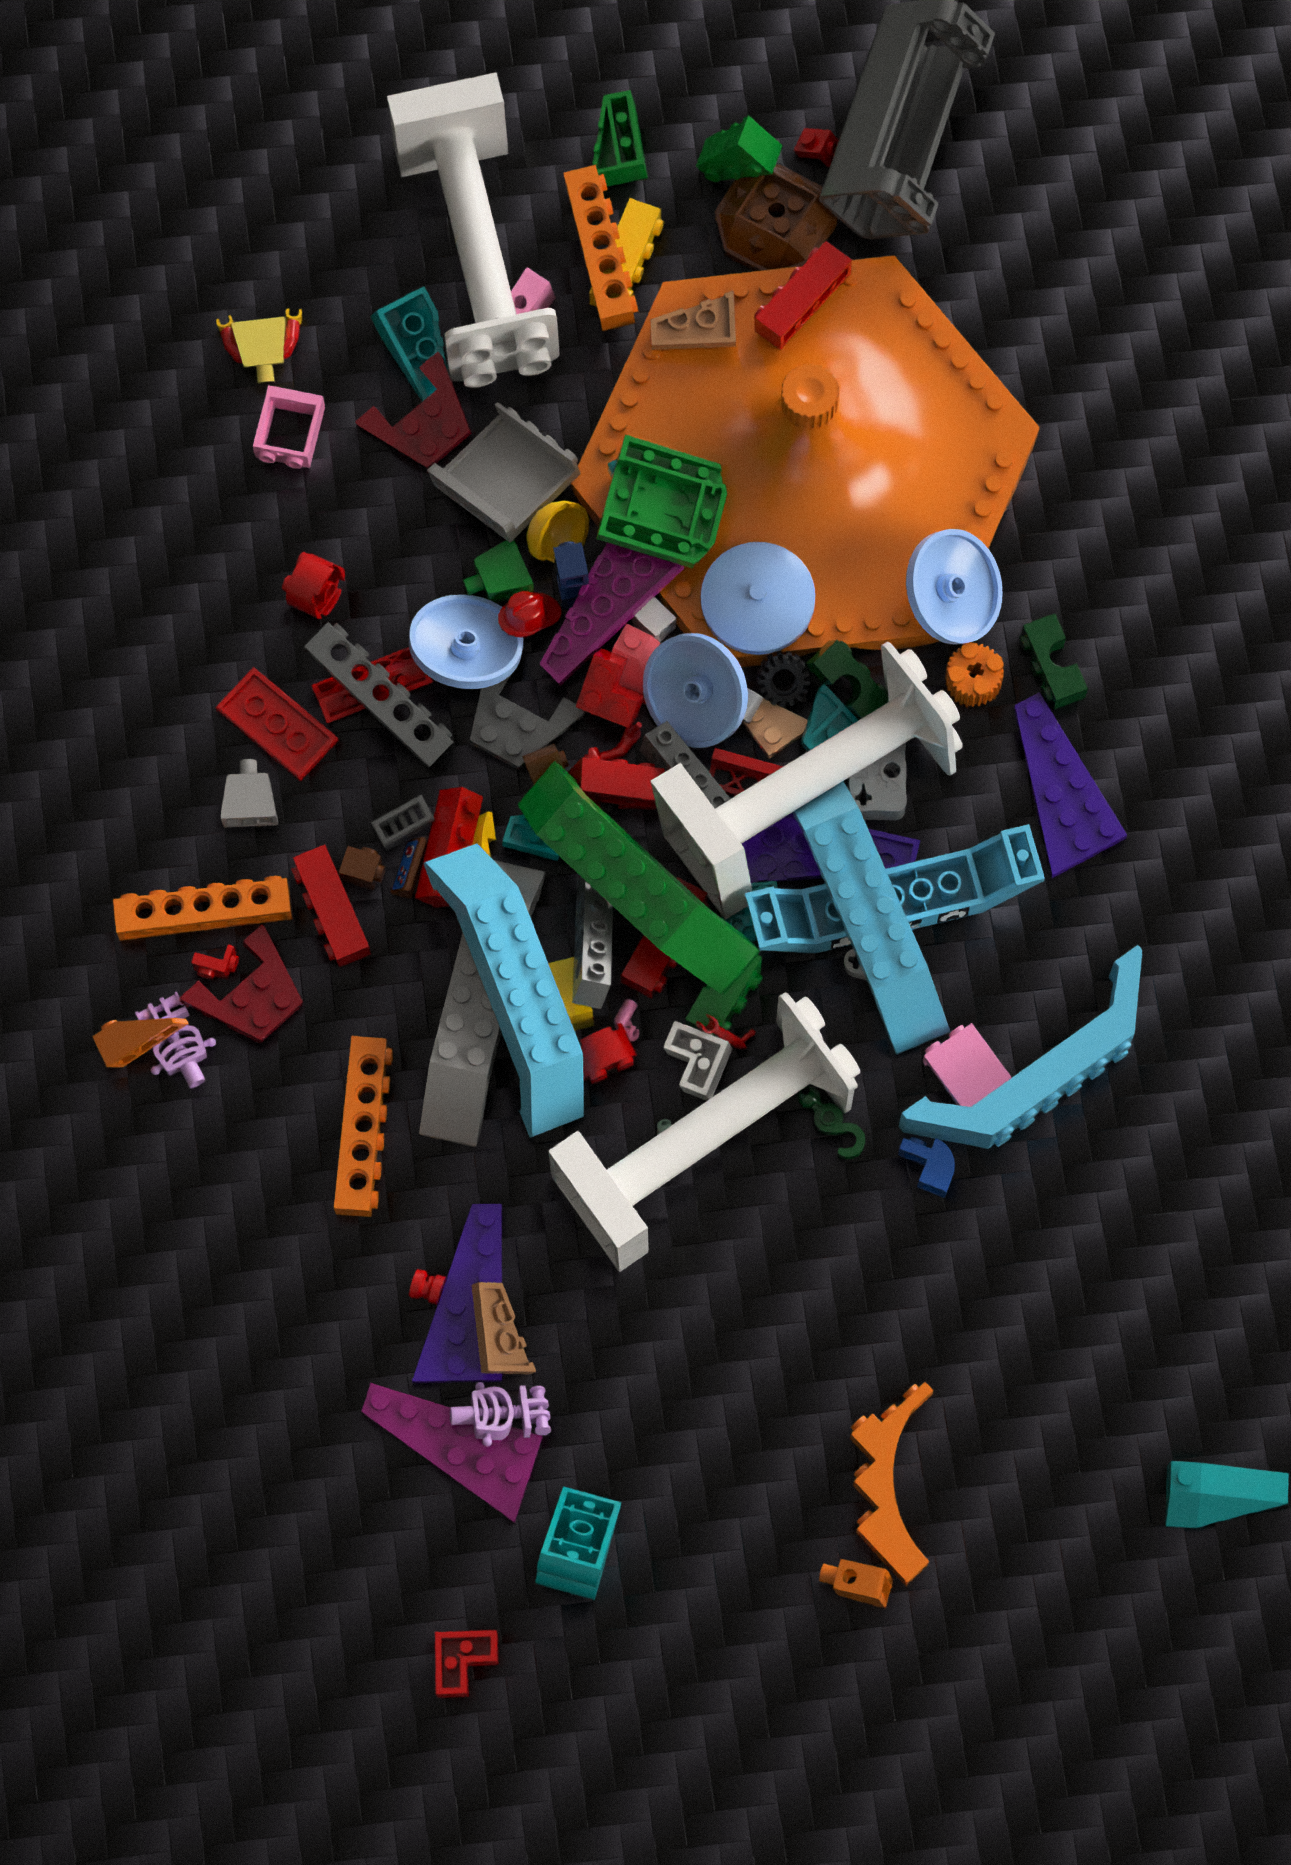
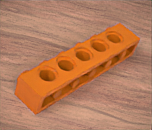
M596 165L564 172L566 188L602 330L606 331L634 324V313L639 311L635 295L629 296L627 288H631L632 283L629 271L623 272L621 264L626 263L622 246H616L615 240L620 239L616 222H610L609 215H613L610 198L604 199L603 191L607 190L604 174L598 175ZM590 196L595 197V199L591 201L584 200L585 198ZM593 221H601L598 225L590 224ZM599 245H607L605 249H597ZM606 269L614 270L612 273L609 274L602 273ZM613 293L620 294L617 298H609Z
M269 876L264 881L258 882L243 879L237 881L234 885L225 886L223 883H212L207 885V888L201 889L186 886L179 888L176 892L168 893L165 890H154L149 892V895L144 896L129 893L121 895L119 899H113L116 933L120 940L293 919L289 884L287 878L282 879L281 876ZM258 895L268 896L267 901L259 905L253 902ZM230 898L239 900L238 905L233 908L224 906L225 902ZM200 902L210 903V907L206 911L200 912L196 910V906ZM171 906H181L178 914H167V910ZM141 910H152V914L148 918L141 919L138 917Z
M351 1036L334 1210L339 1215L371 1217L372 1208L377 1209L379 1191H374L375 1180H380L382 1163L377 1162L378 1151H383L385 1136L384 1133H380L381 1122H386L387 1105H383L384 1094H389L390 1076H386L387 1065H392L393 1048H388L387 1038ZM368 1064L378 1066L377 1071L372 1075H366L362 1072L363 1068ZM371 1092L375 1095L371 1103L365 1104L359 1101L363 1093ZM361 1121L372 1123L371 1129L367 1132H360L356 1128ZM360 1149L369 1151L368 1158L363 1161L354 1159L355 1152ZM356 1178L366 1180L365 1187L360 1190L351 1188V1183Z

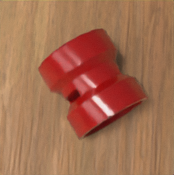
M417 1269L410 1286L409 1297L414 1299L423 1297L429 1303L438 1305L446 1277L438 1274L429 1276L427 1271Z

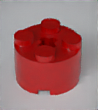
M302 552L297 559L296 568L292 575H288L282 585V590L286 592L287 604L313 617L322 619L320 615L327 616L340 597L342 590L337 587L339 580H345V571L343 567L319 556Z
M622 1023L617 1024L618 1030L612 1031L611 1026L580 1040L583 1052V1080H590L591 1084H595L606 1079L607 1072L614 1068L621 1072L634 1065L633 1058L637 1054Z

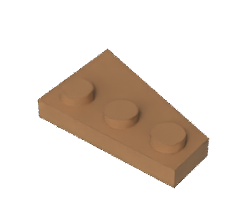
M734 290L725 293L723 297L711 301L708 299L686 310L682 308L651 319L652 350L736 347Z
M478 1282L472 1284L481 1373L531 1374L536 1372L533 1362L529 1363L525 1354V1340L523 1336L519 1337L514 1325L515 1314L503 1283Z

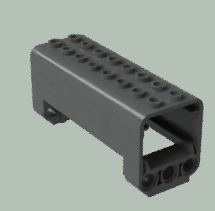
M917 0L887 5L883 9L819 197V201L862 238L880 239L926 234L930 230L939 203L932 198L933 195L930 192L924 190L963 70L980 67L986 61L995 35L965 3H957L955 0ZM928 31H932L946 47L924 46Z

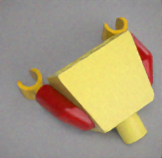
M286 309V318L276 317L233 322L232 317L229 315V322L225 325H222L220 320L217 319L216 324L221 333L225 350L236 363L243 364L245 368L256 367L258 383L275 381L273 365L283 364L284 359L292 355L299 340V330L302 324L301 309H299V314L294 317L290 316L289 309Z

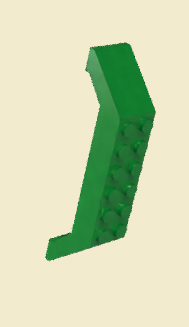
M554 761L517 804L536 835L659 950L723 995L761 950L743 933L703 904L583 792L577 784V780L560 764Z

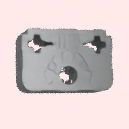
M906 743L847 778V788L858 805L864 820H898L904 816L907 803ZM888 771H893L895 778H889L887 775ZM861 793H863V798L865 799L866 805L864 806L861 805L859 799L861 798Z

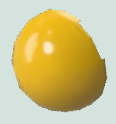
M563 500L551 502L538 510L529 523L526 536L531 555L539 560H549L554 563L553 547H558L559 544L568 541L582 542L583 547L589 531V517L586 509L578 503Z

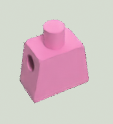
M529 268L524 270L511 291L516 314L548 308L556 298L550 282Z

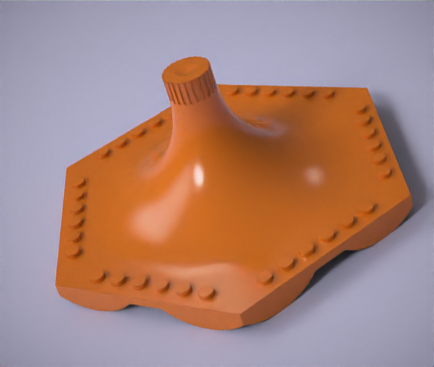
M895 256L852 260L851 274L781 350L754 331V315L760 306H766L772 300V295L779 286H785L789 281L790 275L797 267L663 282L580 460L578 468L581 474L571 483L572 491L594 523L599 527L612 479L608 472L607 464L617 459L625 435L719 463L722 469L720 472L722 481L727 489V497L715 543L693 568L684 566V569L657 594L664 607L676 617V624L683 633L704 634L722 643L711 632L702 613L701 588L704 577L712 563L727 550L744 543L767 542L779 545L795 554L807 567L815 587V608L812 619L805 632L794 643L780 650L782 654L790 651L792 656L797 654L801 657L811 652H818L828 641L832 640L843 641L850 648L881 650V645L886 642H890L895 649L939 642V640L933 638L922 628L910 607L906 589V573L910 557L916 546L925 537L947 529H959L971 533L989 549L1002 516L1023 474L1040 427ZM734 290L736 347L652 350L651 319L682 308L684 310L692 308L708 299L711 301L723 297L725 293ZM723 644L734 655L741 667L761 665L760 663L763 659L765 661L768 660L767 656L769 654H746Z

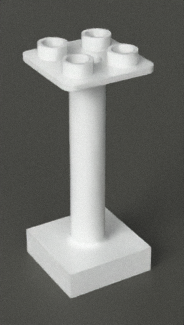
M497 73L387 96L394 148L401 177L438 169L475 319V324L453 328L444 335L451 380L464 381L465 386L476 388L494 382L497 378L496 374L518 369L520 374L530 376L547 371L551 367V361L559 357L556 312L552 308H544L516 314L478 161L508 154L504 101Z
M890 642L881 645L885 687L888 690V703L717 808L712 806L681 763L651 780L664 838L701 888L708 893L709 899L725 920L748 906L745 893L752 892L745 850L742 846L743 842L914 737L921 741L947 775H952L956 772L955 752L962 749V742L952 724L960 720L959 712L945 691L940 690L932 695L922 683V681L927 679V673L920 659L912 650L908 649L899 654Z
M786 992L778 997L776 1021L783 1033L784 1049L609 1169H605L579 1131H576L548 1151L553 1180L619 1272L649 1252L648 1227L633 1208L634 1204L809 1084L825 1090L843 1114L851 1110L854 1090L858 1088L854 1077L860 1074V1069L850 1052L842 1044H838L831 1050L825 1044L819 1031L825 1026L824 1019L809 998L805 996L795 1003Z

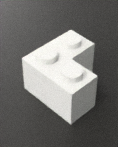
M674 1021L663 1048L668 1055L688 1062L679 1086L683 1092L708 1101L714 1095L733 1048L726 1040Z

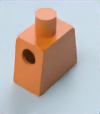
M841 1559L838 1567L823 1564L819 1581L833 1585L834 1591L839 1596L886 1609L893 1578L887 1569ZM857 1577L855 1582L848 1584L850 1578Z

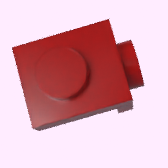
M804 128L793 151L798 157L821 159L824 165L830 168L838 139L831 130Z
M227 945L223 960L195 952L191 964L194 971H197V975L203 978L213 979L215 976L228 980L230 972L234 973L236 971L239 956L236 955L234 946Z

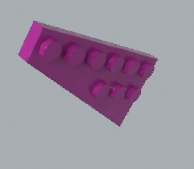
M607 542L588 574L589 584L582 585L575 603L568 610L563 625L558 634H555L540 662L541 667L561 686L684 569V566Z
M373 1383L370 1384L361 1411L362 1414L401 1440L413 1451L419 1453L431 1464L467 1490H470L515 1524L539 1451L542 1436L531 1433L530 1437L524 1438L523 1430L511 1427L510 1433L505 1439L492 1440V1444L486 1447L482 1443L483 1439L475 1438L473 1424L451 1425L450 1407ZM492 1420L487 1421V1426L493 1424Z

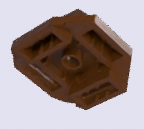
M780 164L775 165L774 171L770 175L734 180L715 210V220L724 256L754 272L803 266L807 262L811 251L816 247L820 248L828 240L838 224V218L819 201L823 187ZM777 212L782 214V216L775 218L770 214Z

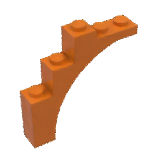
M926 1382L920 1387L914 1384L903 1395L906 1400L898 1407L894 1404L891 1405L881 1415L884 1419L882 1422L874 1414L868 1419L863 1415L851 1426L854 1432L851 1433L850 1439L873 1463L870 1466L866 1462L854 1473L857 1479L854 1480L853 1486L876 1510L873 1513L869 1509L858 1519L857 1523L860 1526L857 1528L856 1533L905 1586L928 1566L929 1560L914 1544L900 1517L893 1486V1466L897 1443L909 1416L932 1396L933 1389Z

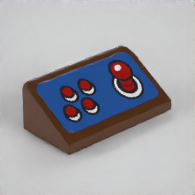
M418 837L407 841L391 894L407 899L412 898L427 848L425 837Z

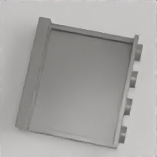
M497 402L495 407L499 415L444 468L434 463L427 471L435 487L508 542H511L529 525L538 510L553 502L581 473L577 466L578 459L569 449H561L551 436H543L532 422H524L511 407L506 409Z

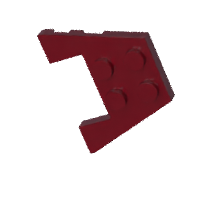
M438 351L419 367L435 386L436 391L392 427L375 406L355 421L360 428L394 447L427 469L434 463L439 462L472 434L453 387V382L445 366L443 356Z
M260 925L243 941V946L262 965L225 998L219 1001L200 981H197L179 998L183 1005L191 1006L209 1018H215L226 1024L228 1028L260 1044L303 1005V1001L263 925Z

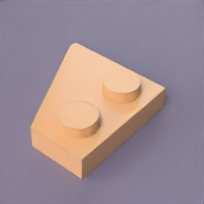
M764 698L750 724L743 721L742 724L768 759H770L803 736L808 720L777 704L775 706Z

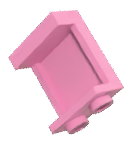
M972 1023L965 1028L963 1025L955 1028L949 1033L948 1036L950 1038L942 1044L937 1041L925 1050L926 1054L923 1057V1064L926 1067L929 1065L955 1103L960 1106L972 1107L1012 1078Z

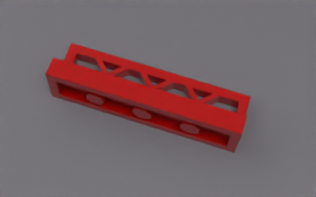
M409 647L371 662L374 666L377 663L383 666L390 674L387 679L395 686L400 683L408 692L433 682L432 678L417 666L413 658H410L412 656ZM363 666L356 667L351 671L352 677L357 681H363L368 677V672ZM333 677L311 685L326 723L366 709ZM376 686L372 690L373 697L378 701H384L389 696V692L384 686Z
M715 748L709 773L714 778L716 769L729 772L733 781L725 785H719L726 794L736 796L744 791L740 784L741 781L752 778L759 782L783 766Z

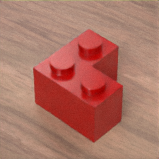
M602 648L597 651L590 663L576 708L629 728L637 720L644 700V694L619 685L628 658Z
M497 1630L435 1632L437 1697H469L468 1666L499 1665Z

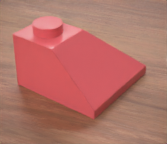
M627 623L612 649L613 653L628 658L619 685L643 694L645 666L652 652L661 643L652 635Z

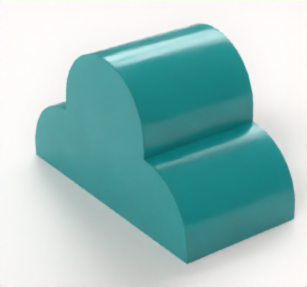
M563 1486L540 1553L535 1584L594 1600L621 1502Z

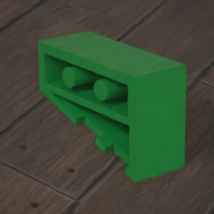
M631 90L604 95L592 166L596 165L598 175L604 174L607 187L648 178L637 112Z
M748 115L744 117L742 123L738 124L735 122L731 124L729 130L725 131L722 129L706 138L696 167L705 174L704 176L708 180L713 182L770 175L774 171L783 145Z
M757 954L723 995L709 985L703 987L685 1018V1025L700 1030L697 1028L696 1022L699 1021L706 1027L709 1024L706 1014H709L717 1019L718 1025L730 1031L732 1023L729 1021L735 1013L739 1015L748 1001L745 999V996L750 989L755 991L763 978L760 975L762 956Z

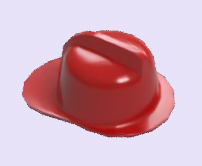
M520 591L511 596L508 603L500 609L498 624L508 635L528 637L555 624L561 616V607L554 598L544 593Z

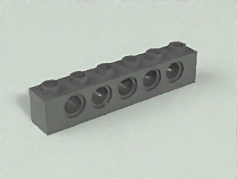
M327 622L304 646V650L429 768L453 743L450 739L453 734L442 723L436 726L429 719L432 714L421 703L417 706L408 699L411 694L400 683L395 686L387 679L390 676L389 672L379 663L374 666L367 659L369 653L361 645L356 643L353 646L346 639L348 633L339 624L336 623L332 626ZM335 646H342L347 651V657L342 661H336L331 656V649ZM356 666H363L368 672V677L363 681H357L352 677V669ZM376 686H384L388 690L389 696L384 701H378L373 697L372 690ZM405 706L409 710V718L405 721L397 720L393 715L394 708ZM423 725L429 729L430 737L428 740L420 741L415 737L414 729L417 726Z
M579 874L577 877L572 1003L601 1009L611 986L613 906Z

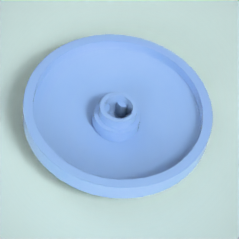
M947 529L932 533L916 546L907 567L906 589L910 607L919 624L933 638L947 644H964L983 637L996 622L1002 603L1001 576L997 563L989 549L976 536L959 529Z
M767 542L744 543L724 552L708 569L701 588L702 613L711 632L726 646L746 654L761 655L774 653L794 643L807 629L815 608V587L807 567L791 551Z
M449 595L429 602L415 615L410 626L409 650L417 666L432 679L455 688L480 689L500 683L515 671L522 655L523 637L508 635L501 629L498 624V614L502 607L497 603L473 595Z
M699 633L677 635L661 643L652 652L645 666L643 694L652 719L657 726L668 721L688 747L705 748L718 744L734 734L741 725L748 703L746 679L737 659L728 648L716 639Z

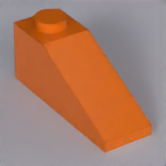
M182 1018L118 1022L117 1020H112L102 1025V1030L95 1034L93 1039L107 1067L123 1068L189 1023L187 1019Z

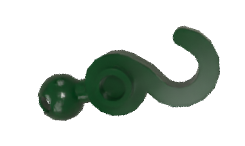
M806 1086L801 1089L797 1096L798 1102L804 1108H811L815 1112L814 1125L819 1132L826 1135L851 1134L856 1139V1144L853 1147L839 1148L837 1152L838 1157L853 1159L859 1156L865 1146V1134L862 1129L853 1123H843V1113L840 1108L830 1103L822 1104L820 1092L815 1087ZM802 1090H807L808 1094H803L801 1092Z

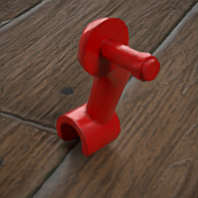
M637 722L629 728L626 727L620 742L613 749L599 752L598 747H593L584 756L595 755L605 761L625 756L641 737L640 729L642 724Z
M706 1014L709 1019V1024L706 1027L699 1021L696 1022L697 1028L703 1032L713 1033L717 1037L728 1041L732 1047L740 1050L747 1048L745 1042L756 1033L753 1029H750L740 1038L718 1025L717 1019L709 1014Z

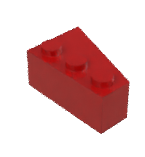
M587 755L582 757L568 773L577 780L576 782L583 792L599 807L600 803L618 804V809L655 810L657 807L651 780L663 774L665 769L657 768L652 763L635 765L628 764V761L624 759L605 761L601 760L599 756Z

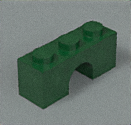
M1055 613L1024 624L1021 636H1019L1023 651H1028L1032 659L1030 661L1031 670L1035 677H1040L1043 684L1041 686L1042 695L1046 702H1051L1053 709L1084 699L1088 691L1077 663L1068 667H1060L1055 665L1050 659L1049 655L1054 651L1062 649L1066 640Z
M828 641L804 664L822 685H830L841 676L846 678L851 684L852 694L844 705L858 720L888 703V690L880 683L876 684L870 677V670L863 663L857 662L852 657L850 647L843 641Z

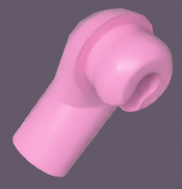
M625 999L614 1018L616 1030H618L617 1024L622 1023L630 1041H636L639 1037V1029L633 1026L631 1018L638 1005L630 999Z

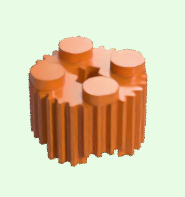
M969 642L963 644L961 649L958 648L957 652H953L952 657L949 658L947 663L945 685L948 686L947 690L951 691L950 695L954 696V702L959 701V705L965 704L967 708L969 705H972V707L975 704L980 706L981 703L985 705L987 700L991 702L992 699H996L1003 681L1004 663L998 653L994 654V649L989 650V646L983 647V644L978 646L977 643ZM970 674H977L975 678L970 676Z

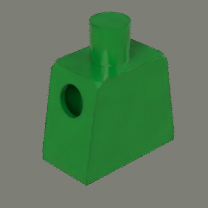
M505 540L475 558L474 567L476 575L463 580L468 595L484 590L487 599L495 603L509 600L511 596L520 591L534 592L533 582L515 540L511 542Z

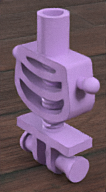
M177 992L165 1000L163 997L160 998L161 1004L153 1007L152 1003L148 1004L149 1008L139 1013L138 1011L135 1012L138 1020L159 1019L157 1013L165 1010L167 1015L162 1018L184 1019L190 1016L185 1006L171 1013V1009L183 1005L179 1001L180 997ZM186 1025L153 1047V1052L159 1064L151 1068V1073L157 1075L164 1068L167 1074L172 1076L181 1071L190 1088L201 1085L205 1078L197 1063L207 1058L205 1047H213L216 1044V1040L211 1037L203 1041L197 1028ZM185 1034H189V1035L195 1036V1037H185V1038H182V1039H181V1035H185ZM167 1042H169L170 1045L167 1046V1047L163 1050V1052H162V1054H161V1050H162L163 1046H164Z
M478 1382L475 1385L476 1390L471 1395V1406L450 1407L451 1425L473 1424L475 1438L483 1439L482 1443L486 1447L492 1444V1440H502L509 1435L514 1418H521L524 1438L530 1437L531 1424L536 1423L535 1433L537 1435H547L551 1432V1427L548 1425L550 1412L546 1410L549 1407V1403L544 1398L545 1388L543 1386H534L530 1389L532 1399H527L526 1385L519 1386V1405L517 1407L514 1405L513 1407L510 1396L503 1388H485L482 1382ZM493 1419V1424L487 1426V1421ZM499 1420H507L504 1425L498 1426Z

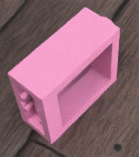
M268 385L253 443L255 457L265 463L277 461L285 463L291 468H310L325 411L323 396ZM275 408L313 415L304 452L266 445Z

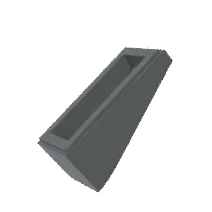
M420 795L376 819L371 824L384 848L389 851L435 821V818L423 796ZM417 806L424 816L421 820L418 819L413 810ZM408 812L414 822L410 826L404 817ZM398 819L404 827L401 831L398 830L395 821ZM389 825L394 833V835L390 837L387 831L385 830V828Z

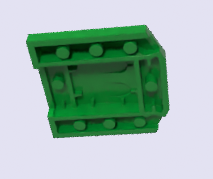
M625 435L615 464L596 539L693 568L713 547L727 497L726 485L723 484L720 473L722 470L721 465Z

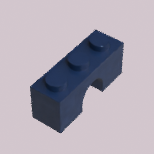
M568 541L559 544L558 547H553L555 576L562 610L572 608L582 585L589 584L582 542Z

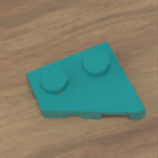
M825 684L818 688L800 742L807 751L859 721Z
M524 815L510 816L502 840L503 847L558 861L559 855L536 835Z

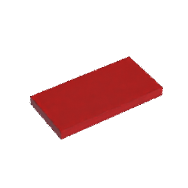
M255 667L215 707L218 713L299 781L339 741L337 736Z

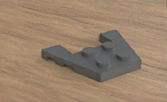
M507 677L498 684L481 688L470 736V744L520 771L526 766L522 756L547 747L556 737L564 734L575 721L583 718L586 711L576 708L574 702L563 697L550 720L546 721L499 695L509 679Z

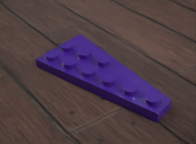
M1039 692L1016 704L1014 712L1020 739L1023 744L1026 766L1030 775L1032 793L1050 865L1051 878H1054L1127 838V834Z
M792 813L742 843L751 883L822 878L806 838ZM868 829L885 869L916 861L920 840Z
M502 1204L471 1205L412 1383L502 1382V1374L481 1373L472 1284L478 1282L502 1283Z

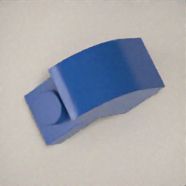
M911 1137L908 1140L903 1138L898 1155L924 1165L917 1188L945 1198L955 1169L954 1157L949 1147L937 1138H935L932 1148L926 1147L927 1143L920 1139Z

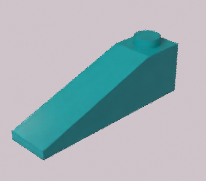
M424 286L375 311L370 316L386 347L422 402L436 391V388L419 367L437 351L443 356L445 361L444 344L438 324V311Z
M1171 1461L1167 1466L1165 1527L1196 1529L1208 1524L1288 1504L1289 1473L1207 1463Z

